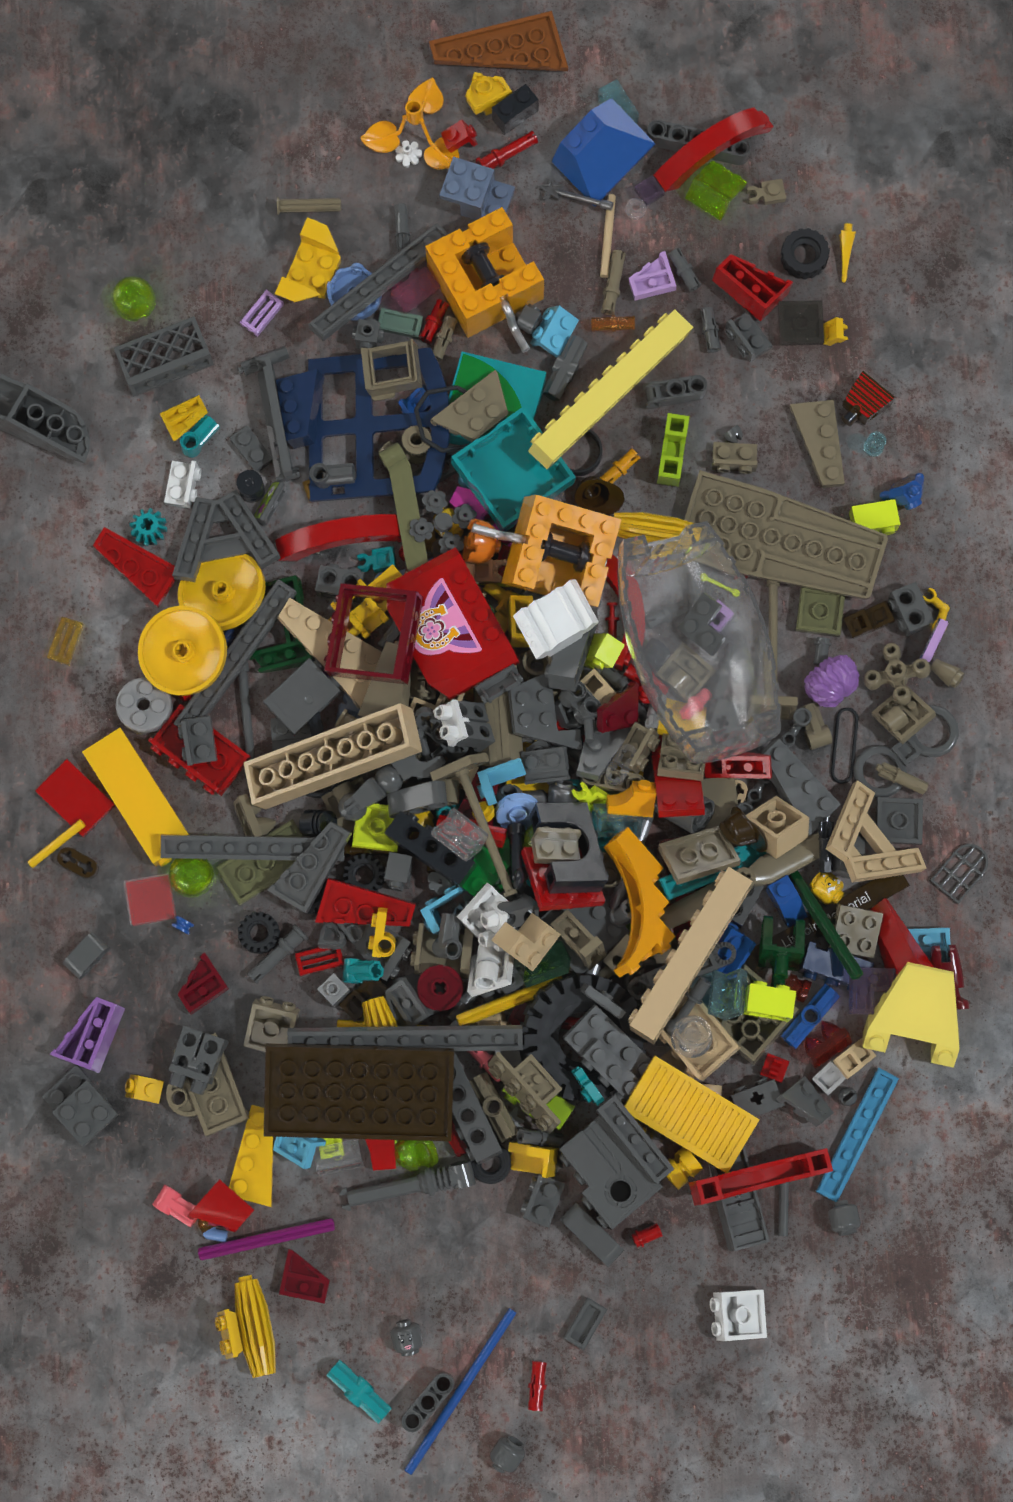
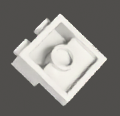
M764 1290L713 1293V1298L710 1299V1309L715 1313V1322L712 1323L711 1330L712 1334L716 1336V1341L767 1338Z

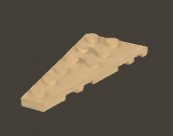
M289 598L277 619L325 669L326 662L324 658L328 653L329 646L327 640L332 632V622ZM346 632L340 668L375 672L382 652L351 633ZM332 676L340 684L339 688L345 691L354 701L353 703L358 709L361 708L371 680Z

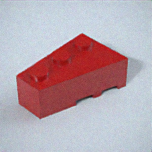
M730 254L716 268L712 281L761 322L789 294L793 281L780 279L774 276L775 273L762 271L756 268L755 264Z

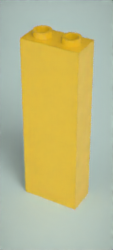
M118 728L82 751L151 862L156 867L158 865L162 867L171 862L172 858H161V835H189L124 731Z

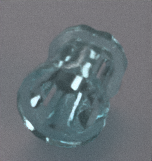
M879 431L870 433L864 444L866 454L871 457L879 456L887 443L885 435Z

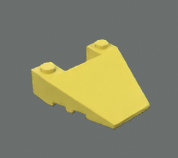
M907 962L893 980L889 990L881 996L876 1007L872 1008L868 1013L863 1030V1048L885 1053L891 1034L932 1043L931 1063L954 1068L960 1049L954 972Z

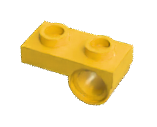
M378 907L377 914L373 913L371 927H376L375 936H370L368 949L373 950L372 957H388L395 950V937L391 933L385 932L388 908ZM381 940H388L392 946L388 949H382L379 946V942Z

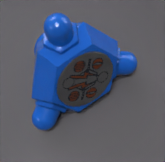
M917 473L915 476L906 477L894 483L889 491L880 493V499L882 501L895 499L896 504L899 506L904 505L906 510L922 504L920 498L923 495L924 475Z

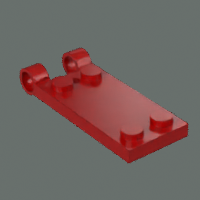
M659 735L660 743L655 752L651 751L658 817L705 815L701 781L657 776L662 744V735Z

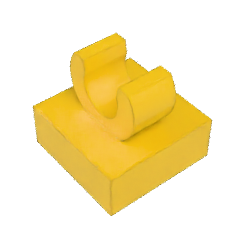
M835 317L823 323V345L831 346L837 342L842 343L848 340V337L844 336V330L848 329V326L843 324V318Z

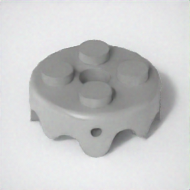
M146 677L129 681L122 687L116 699V712L120 721L126 728L138 735L159 731L174 712L171 695L153 686ZM146 699L150 702L149 708L144 711L139 710L138 703Z

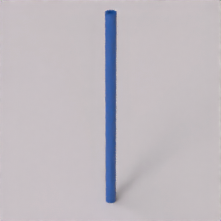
M509 1308L405 1467L404 1470L410 1475L414 1473L517 1314Z

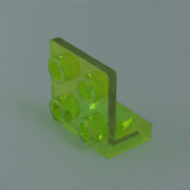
M712 160L693 179L685 198L721 221L732 200L746 187L747 181L738 174H734L726 169L722 164Z

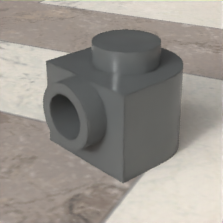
M532 304L525 305L523 310H519L515 316L519 329L530 335L533 334L542 320L541 312H539L540 310Z

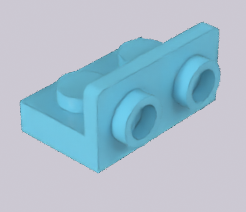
M276 1137L273 1150L301 1168L308 1169L311 1167L316 1147L325 1146L326 1140L322 1138Z

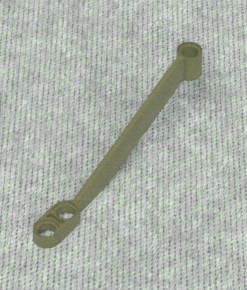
M397 442L378 454L390 473L406 567L411 571L428 562L425 541L419 543L415 541L414 536L409 534L411 529L410 522L413 519L419 520L420 513L411 465Z

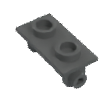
M512 664L474 687L483 703L486 704L487 702L492 703V700L517 685L520 686V683L524 680L520 673H518L515 665Z

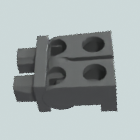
M183 1026L172 1064L169 1067V1071H172L169 1084L183 1088L186 1077L194 1079L190 1091L203 1095L208 1084L212 1085L222 1054L226 1050L229 1041Z

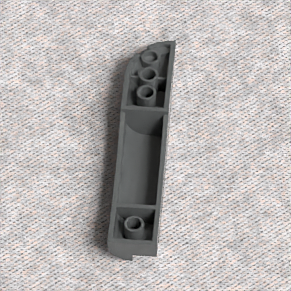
M0 374V430L38 447L84 464L88 456L90 440L86 425L80 415L68 405L30 384H24Z

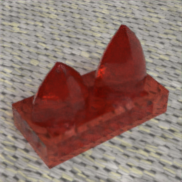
M822 1021L821 1031L825 1041L822 1042L816 1038L806 1037L805 1051L809 1062L815 1069L852 1043L850 1034L844 1027L841 1029L831 1022Z

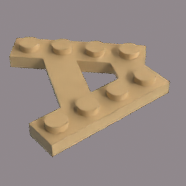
M858 780L854 782L826 846V850L844 862L851 882L924 871L926 865L919 848L896 851L867 814L875 792ZM859 832L876 854L862 856L854 847Z

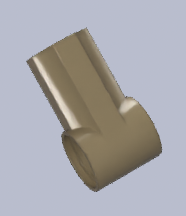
M810 703L800 707L808 709L812 715L810 723L804 727L805 739L809 749L813 750L832 744L831 732L828 726L824 724L817 703Z

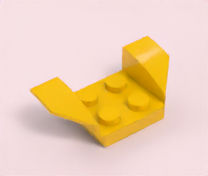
M307 217L300 233L301 243L286 278H281L275 295L294 303L313 297L325 299L327 296V283L332 280L341 263V257L328 226Z

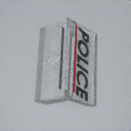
M358 1139L316 1147L314 1161L319 1176L365 1167Z

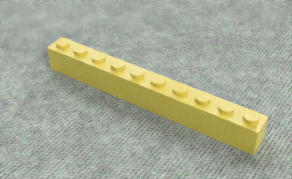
M675 309L669 315L665 313L657 321L658 326L655 328L651 326L644 333L645 338L642 341L638 338L630 346L631 351L628 354L623 352L617 358V364L614 367L609 365L602 373L603 377L600 380L596 378L588 386L589 391L587 393L582 391L574 399L575 404L572 407L567 405L560 412L559 415L561 417L557 421L553 418L546 425V431L543 434L538 432L530 441L532 446L528 452L547 470L688 336L694 327Z

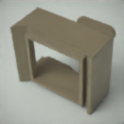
M413 339L374 348H361L365 389L374 401L394 398L396 392L422 388L418 345ZM407 354L409 377L376 383L373 359Z

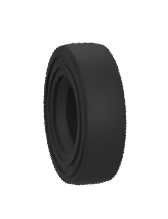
M501 1144L499 1145L503 1153L497 1155L500 1160V1166L496 1171L487 1172L482 1168V1164L478 1165L476 1160L471 1161L474 1176L480 1182L496 1184L504 1180L509 1174L511 1157L507 1149Z

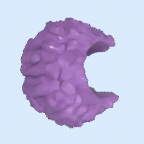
M838 655L834 658L829 656L828 659L820 662L819 667H814V670L810 671L809 675L804 679L806 695L818 703L820 707H836L843 701L844 697H848L857 690L859 686L857 666L847 655Z

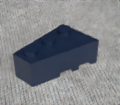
M318 369L276 380L286 441L294 449L315 444L319 419L318 409L322 399L321 389L325 379Z
M810 941L805 945L804 956L798 973L803 974L802 978L811 981H815L816 978L825 980L824 984L828 986L838 987L839 984L846 986L849 992L860 994V991L864 992L868 988L874 963L853 956L863 970V975L858 980H852L831 948L826 950L816 947V943Z

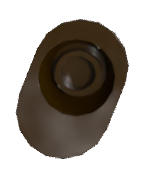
M589 476L577 482L578 488L574 497L579 507L610 515L619 511L623 506L625 500L624 493L615 484L604 481L597 476Z
M732 807L731 815L719 825L726 839L736 846L749 845L758 852L766 851L767 844L762 833L740 808Z

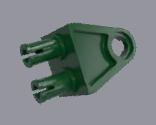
M763 916L758 967L772 968L770 986L785 985V979L788 978V970L799 971L805 950V920L796 919L792 946L787 948L772 944L773 916Z

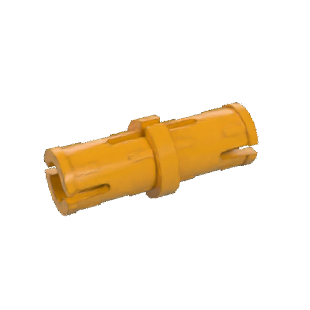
M630 448L621 459L615 460L612 463L613 466L599 478L613 484L619 477L627 474V470L641 459L640 456L637 455L638 453L634 449Z

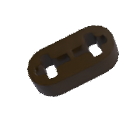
M64 847L58 852L57 860L59 864L69 871L85 879H92L98 874L99 866L90 857L70 847ZM71 852V856L77 860L76 863L68 861L65 864L64 854L69 855ZM81 863L85 865L92 863L93 871L84 874L85 870L79 865Z

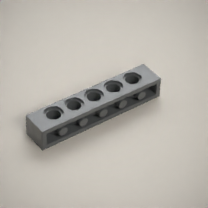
M454 1051L453 1092L461 1090L464 1092V1097L460 1101L453 1100L452 1119L456 1118L459 1124L455 1129L460 1139H466L469 1145L465 1150L470 1160H476L479 1165L503 1153ZM465 1111H471L474 1113V1118L470 1122H464L461 1119L462 1114ZM475 1132H482L484 1134V1139L481 1143L472 1142L471 1137Z

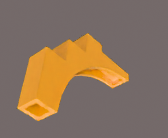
M629 827L617 833L603 847L614 861L622 876L631 909V931L628 945L621 961L613 970L619 978L627 973L629 975L635 973L641 967L639 965L640 961L643 962L657 953L660 955L664 954L671 947L669 943L675 937L660 919L665 913L664 908L669 901L654 885L659 879L658 874L663 870V867Z

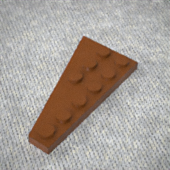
M552 11L429 41L434 64L568 72L567 61Z

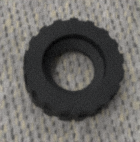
M801 228L791 232L786 237L785 242H783L780 254L784 270H787L789 275H793L798 279L814 278L817 274L819 275L826 267L830 252L828 242L824 239L825 237L819 234L818 231L811 230L810 228ZM808 244L814 248L816 255L812 262L804 264L797 261L794 251L799 245Z

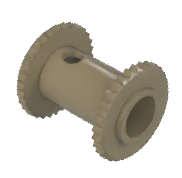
M413 425L402 434L403 451L408 461L412 462V464H422L425 462L430 445L422 441L418 426ZM423 427L425 438L432 441L431 433Z

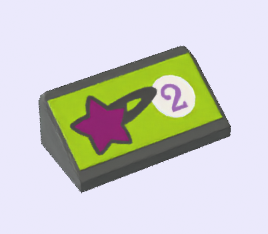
M272 482L253 515L259 524L267 526L287 491L284 482Z

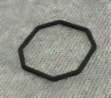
M457 385L427 390L414 408L422 441L442 453L462 450L469 444L441 448L425 438L418 410L429 394L458 390L463 394L467 392Z

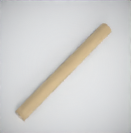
M614 194L607 195V201H611L614 204L611 211L606 210L601 278H608L616 199Z

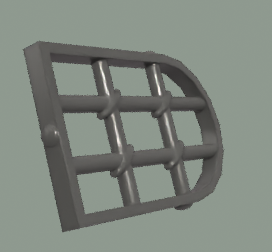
M975 844L962 845L952 852V855L930 882L955 903L959 904L987 870V854L981 847ZM971 847L965 856L958 853L962 848ZM976 848L982 855L975 863L971 864L966 859ZM956 855L961 860L953 870H949L945 866ZM984 858L985 868L981 872L976 867ZM966 863L970 869L963 878H958L954 873L962 864ZM942 870H945L949 875L939 885L934 879ZM975 871L979 876L969 887L964 881ZM953 877L958 883L948 893L942 887ZM964 886L967 891L957 900L952 895L959 887Z

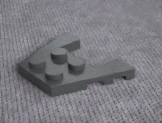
M545 674L523 682L520 686L517 685L508 691L514 735L537 741H545L555 746L571 748L574 751L582 750L580 729L557 730L553 688L549 687L548 678L545 677Z

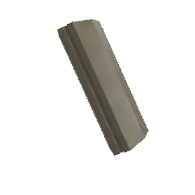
M473 687L474 702L483 703L475 687ZM507 691L492 700V703L487 702L484 704L489 719L487 723L491 725L495 742L483 751L478 752V754L487 753L489 762L482 764V766L494 767L517 758L522 760L523 740L522 736L514 735L512 731ZM477 711L475 714L481 717L480 712ZM483 731L481 734L487 737L486 732Z

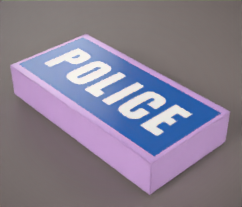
M941 618L938 619L920 659L923 658L928 662L931 661L947 628L948 621Z

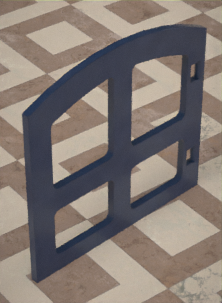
M431 347L418 349L420 370L427 390L446 387L440 365ZM361 354L308 359V371L318 369L323 376L355 373L356 415L354 418L324 421L322 384V399L318 409L319 419L315 444L309 445L310 472L314 464L323 463L324 438L356 435L355 483L330 485L328 488L322 489L316 486L309 474V501L322 502L393 496L390 478L374 479L373 436L375 433L401 431L410 428V426L417 425L415 413L373 416V399L365 389ZM407 354L373 359L374 370L408 367ZM448 392L429 394L431 409L427 412H419L422 426L431 429L433 443L441 448H448L450 440L449 429L440 425H432L430 422L435 415L449 405ZM430 446L421 474L413 476L416 494L428 493L430 490L435 491L443 472L447 452H439ZM323 472L317 476V479H322ZM344 487L345 493L333 494V488Z

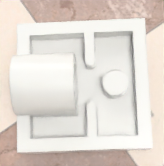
M486 883L458 914L457 918L478 938L480 933L487 932V928L481 925V914L489 911L490 904L495 903L498 905L501 902L509 901L498 893L493 886Z

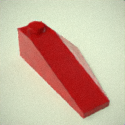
M884 898L870 909L871 911L883 913L877 943L891 984L907 962L934 968L887 898Z

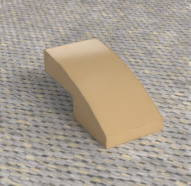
M861 1038L836 1057L833 1062L844 1077L848 1079L875 1058L876 1055L871 1049L863 1048V1038Z

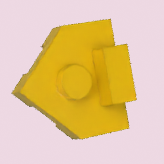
M474 72L465 98L475 115L484 112L487 116L492 113L493 106L513 92L503 77L483 76L482 73Z

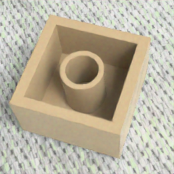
M778 796L773 797L746 815L764 836L767 844L765 852L775 859L808 838L809 817Z

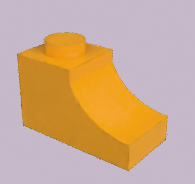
M647 780L632 781L631 786L627 790L619 794L607 795V814L653 818L656 800L655 783Z

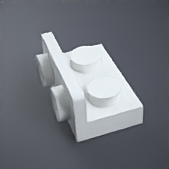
M192 460L191 463L172 461L164 500L165 505L191 509L192 502H195L197 497L196 481H200L201 468H199L197 461Z

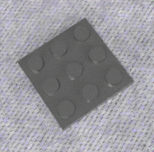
M606 903L603 906L568 909L594 937L597 936L603 942L605 952L610 950L630 932L626 926L617 928L611 923L609 919L611 909ZM567 909L549 910L540 919L551 926L550 924ZM559 936L552 948L574 973L583 974L587 968L583 965L582 959Z

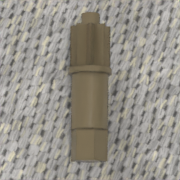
M886 762L882 763V765L877 764L875 768L879 776L922 795L928 788V782Z

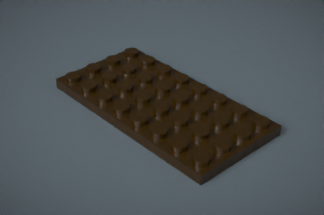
M266 1043L264 1137L451 1141L454 1049Z

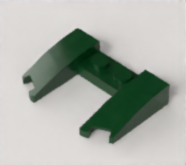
M297 575L279 579L297 592L293 600L304 606L303 601L305 599L301 579ZM277 580L265 583L264 598ZM284 626L287 643L255 651L249 660L251 661L255 658L261 666L257 671L259 673H267L300 667L309 658L312 662L316 659L305 650L306 648Z

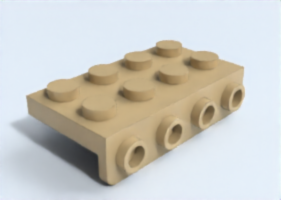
M686 995L670 1019L676 1018L688 999ZM703 1001L701 1005L696 1003L683 1023L684 1030L680 1036L672 1037L668 1035L665 1028L659 1036V1039L664 1044L668 1042L672 1047L670 1052L679 1062L682 1060L687 1066L685 1071L693 1079L697 1078L701 1081H704L741 1048Z

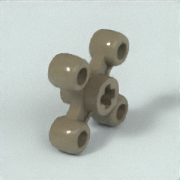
M889 643L883 648L884 659L889 663L886 669L882 672L876 670L867 671L864 675V684L870 690H876L882 684H890L894 687L893 699L895 703L905 706L911 701V692L906 687L908 679L912 677L920 679L928 677L931 672L930 664L926 659L921 658L915 660L911 665H905L900 661L901 650L899 646L895 643Z

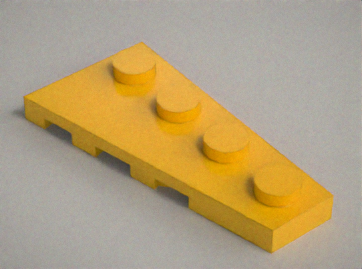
M251 1105L248 1115L250 1119L247 1120L229 1188L243 1200L272 1207L274 1137H264V1108Z

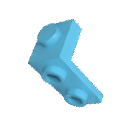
M521 758L477 772L481 785L477 786L481 799L486 798L489 806L496 804L497 800L492 786L526 775Z
M452 886L443 892L445 894L439 899L434 897L425 903L426 907L420 911L425 919L424 925L429 932L433 934L439 933L441 916L437 909L464 893L465 889Z

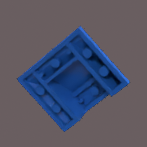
M611 98L590 110L560 142L552 163L584 196L602 200L656 143Z

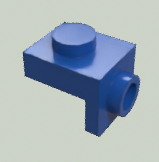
M422 384V388L415 389L406 399L398 401L403 414L414 413V408L427 391L425 384ZM429 395L419 408V412H427L431 408Z

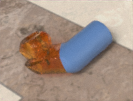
M199 1219L198 1227L205 1239L220 1242L227 1241L228 1231L216 1229L215 1226L208 1225L207 1221Z

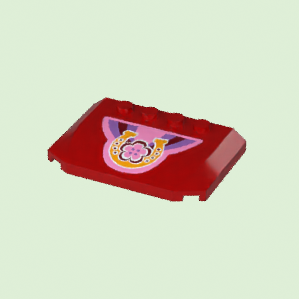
M456 547L386 584V588L417 591L424 597L413 658L429 687L437 690L447 699L451 700L506 667L519 663L514 649ZM387 600V610L399 632H401L406 602Z

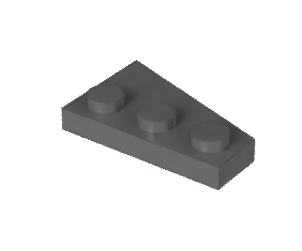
M595 719L593 723L594 742L586 743L584 741L576 776L599 781L620 750L631 728L601 733L597 731V720Z

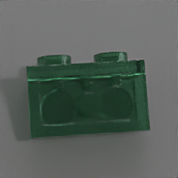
M555 942L534 971H531L524 965L523 981L527 988L569 973L571 957L563 942Z

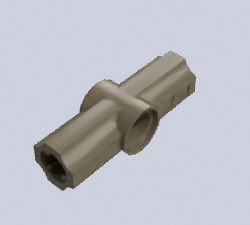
M488 1072L474 1077L469 1082L501 1142L504 1143L515 1138L518 1129ZM498 1101L500 1109L497 1113L493 1114L490 1112L489 1106L492 1102Z

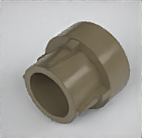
M530 648L524 651L518 663V672L524 682L545 674L547 665H551V656L536 659ZM539 662L543 665V669L535 672L531 669V665Z

